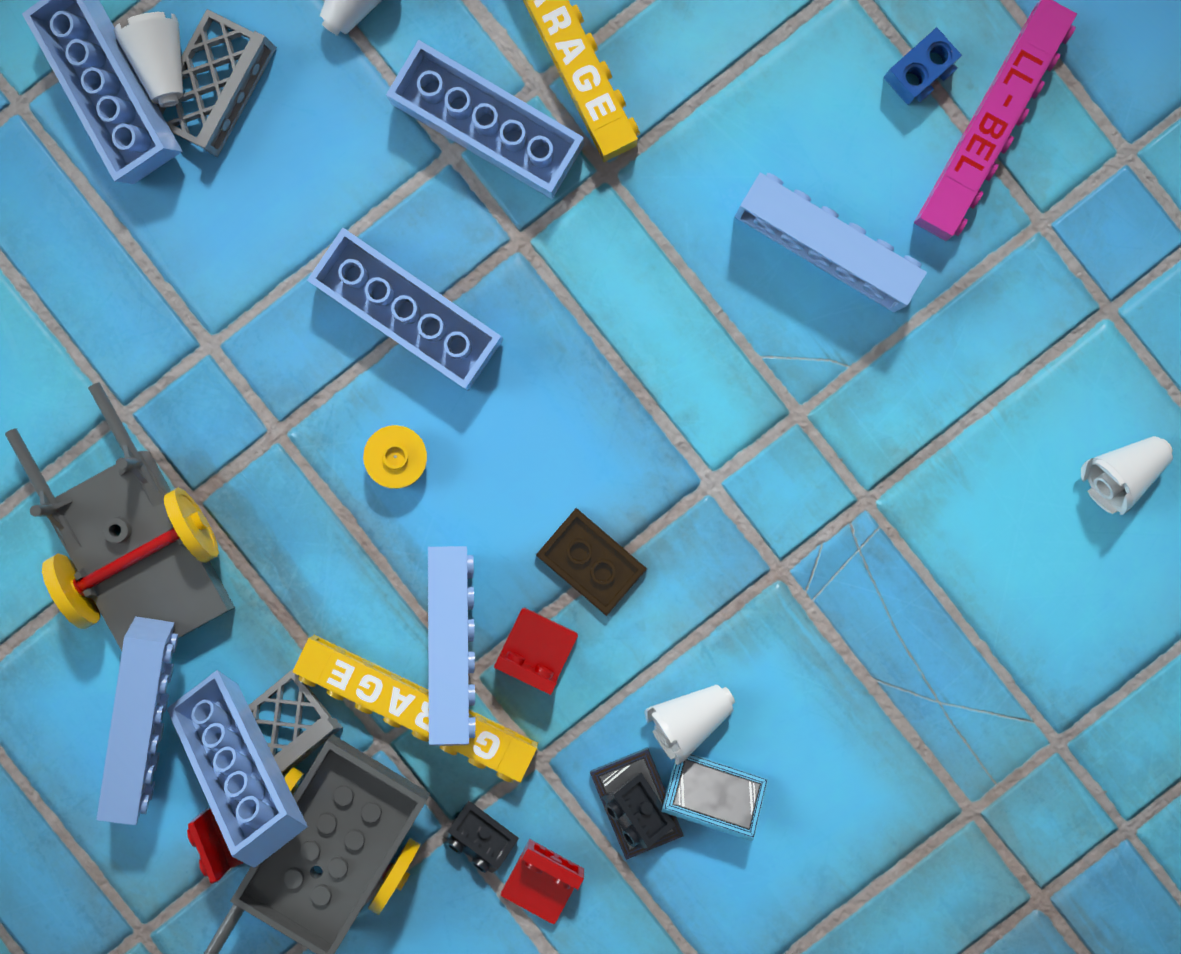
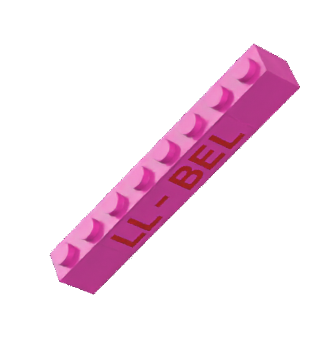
M1040 0L1034 6L916 217L914 224L945 241L953 237V235H960L968 219L964 218L969 207L974 209L983 195V192L979 190L984 180L990 181L999 166L995 163V160L1000 152L1005 154L1014 139L1010 135L1015 125L1020 126L1028 115L1027 103L1030 98L1035 99L1045 84L1041 80L1046 70L1050 72L1057 63L1060 54L1056 51L1060 44H1066L1074 33L1076 27L1072 23L1077 13L1053 0Z

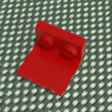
M523 607L493 668L551 695L578 637V633Z
M211 808L205 809L188 823L187 835L189 842L193 847L197 848L200 855L199 866L201 872L205 877L209 878L211 884L218 882L230 868L244 863L232 857Z
M529 839L501 890V896L549 923L555 924L574 888L578 890L583 882L584 868Z

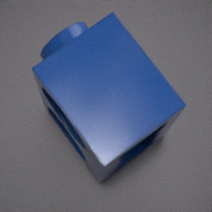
M936 27L891 67L883 78L907 105L915 99L922 102L934 91L931 85L939 77L944 82L958 69L955 63L962 54ZM930 53L939 54L943 63H933L930 59ZM906 74L916 75L919 79V85L909 84L906 80Z

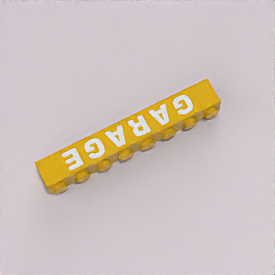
M523 0L603 162L636 147L638 142L637 136L640 135L639 128L633 117L627 118L623 110L626 107L625 100L619 89L613 90L609 79L612 78L611 72L605 61L599 62L595 51L598 50L597 44L591 33L585 34L581 26L584 19L576 4L571 6L569 0Z
M315 634L308 638L292 671L299 675V681L312 687L318 684L328 689L326 693L329 696L342 701L344 698L356 703L355 708L367 714H372V712L384 716L383 721L396 728H400L401 725L412 730L411 734L414 737L428 742V689ZM469 709V717H475V738H469V745L440 746V749L451 755L460 753L468 757V762L478 768L485 769L487 766L497 771L496 775L507 782L513 783L516 780L521 783L537 750L538 742Z

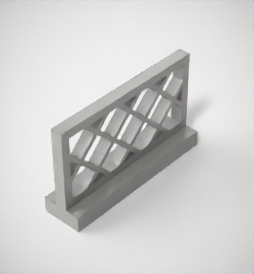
M207 9L181 56L182 80L190 77L193 90L184 93L178 99L179 103L176 104L179 118L167 122L172 133L218 157L277 47L266 36L256 31L252 32ZM212 21L221 24L223 35L209 40L207 31ZM241 36L250 39L244 50L234 53L231 40ZM225 42L229 55L214 60L211 47ZM205 50L208 63L194 67L192 58L195 53ZM231 62L233 71L230 77L219 80L216 67ZM211 70L214 83L199 88L196 75ZM216 90L218 99L215 105L205 108L202 95ZM196 97L199 111L184 115L181 102ZM157 104L160 112L163 114L166 107L163 108L160 107L159 104ZM201 118L203 127L199 135L195 137L189 133L187 122Z
M293 669L248 705L251 712H253L257 724L273 725L271 743L267 744L283 776L343 728L336 718L331 717L309 686L298 680L299 675L293 673ZM293 679L299 687L298 701L283 700L284 686ZM275 693H277V698H276V699L270 698V697H272ZM304 695L309 702H304ZM264 702L276 703L274 721L259 719L260 706ZM282 703L297 705L295 723L280 722ZM303 706L314 707L321 718L312 725L301 724ZM279 726L294 727L293 741L288 745L277 744ZM300 728L306 729L302 734H300ZM276 748L282 749L276 754Z

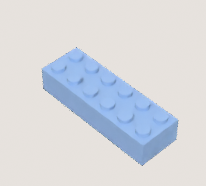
M40 0L22 13L115 182L135 184L183 152L157 104L152 103L118 43L114 33L115 28L99 0Z
M420 40L417 41L386 94L391 105L550 199L554 198L584 147V137Z
M759 173L737 210L735 218L894 313L909 304L927 273L920 268L922 264L910 256H904V258L893 252L894 247L881 239L874 241L865 235L866 230L859 225L851 222L847 225L837 219L839 215L834 210L826 206L819 208L810 202L811 198L804 192L796 189L792 192L782 186L784 182L771 173L766 175Z
M344 228L341 229L307 279L311 284L467 391H469L504 340L495 331Z
M467 546L428 547L429 746L469 745V738H475V717H469V706H474L475 684H468V674L475 671V652H468V642H474V619H468V610H473L474 587H467V579L473 578L474 556L467 555Z
M136 616L124 636L96 819L98 821L137 825L140 814L147 813L149 800H152L155 781H152L159 761L158 743L161 742L164 730V723H161L163 712H166L169 694L166 693L168 683L171 682L174 664L170 662L178 642V634L173 633L175 622Z
M216 670L167 708L232 857L255 868L308 827L237 683Z

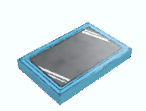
M691 754L679 765L674 762L661 812L753 841L768 779Z

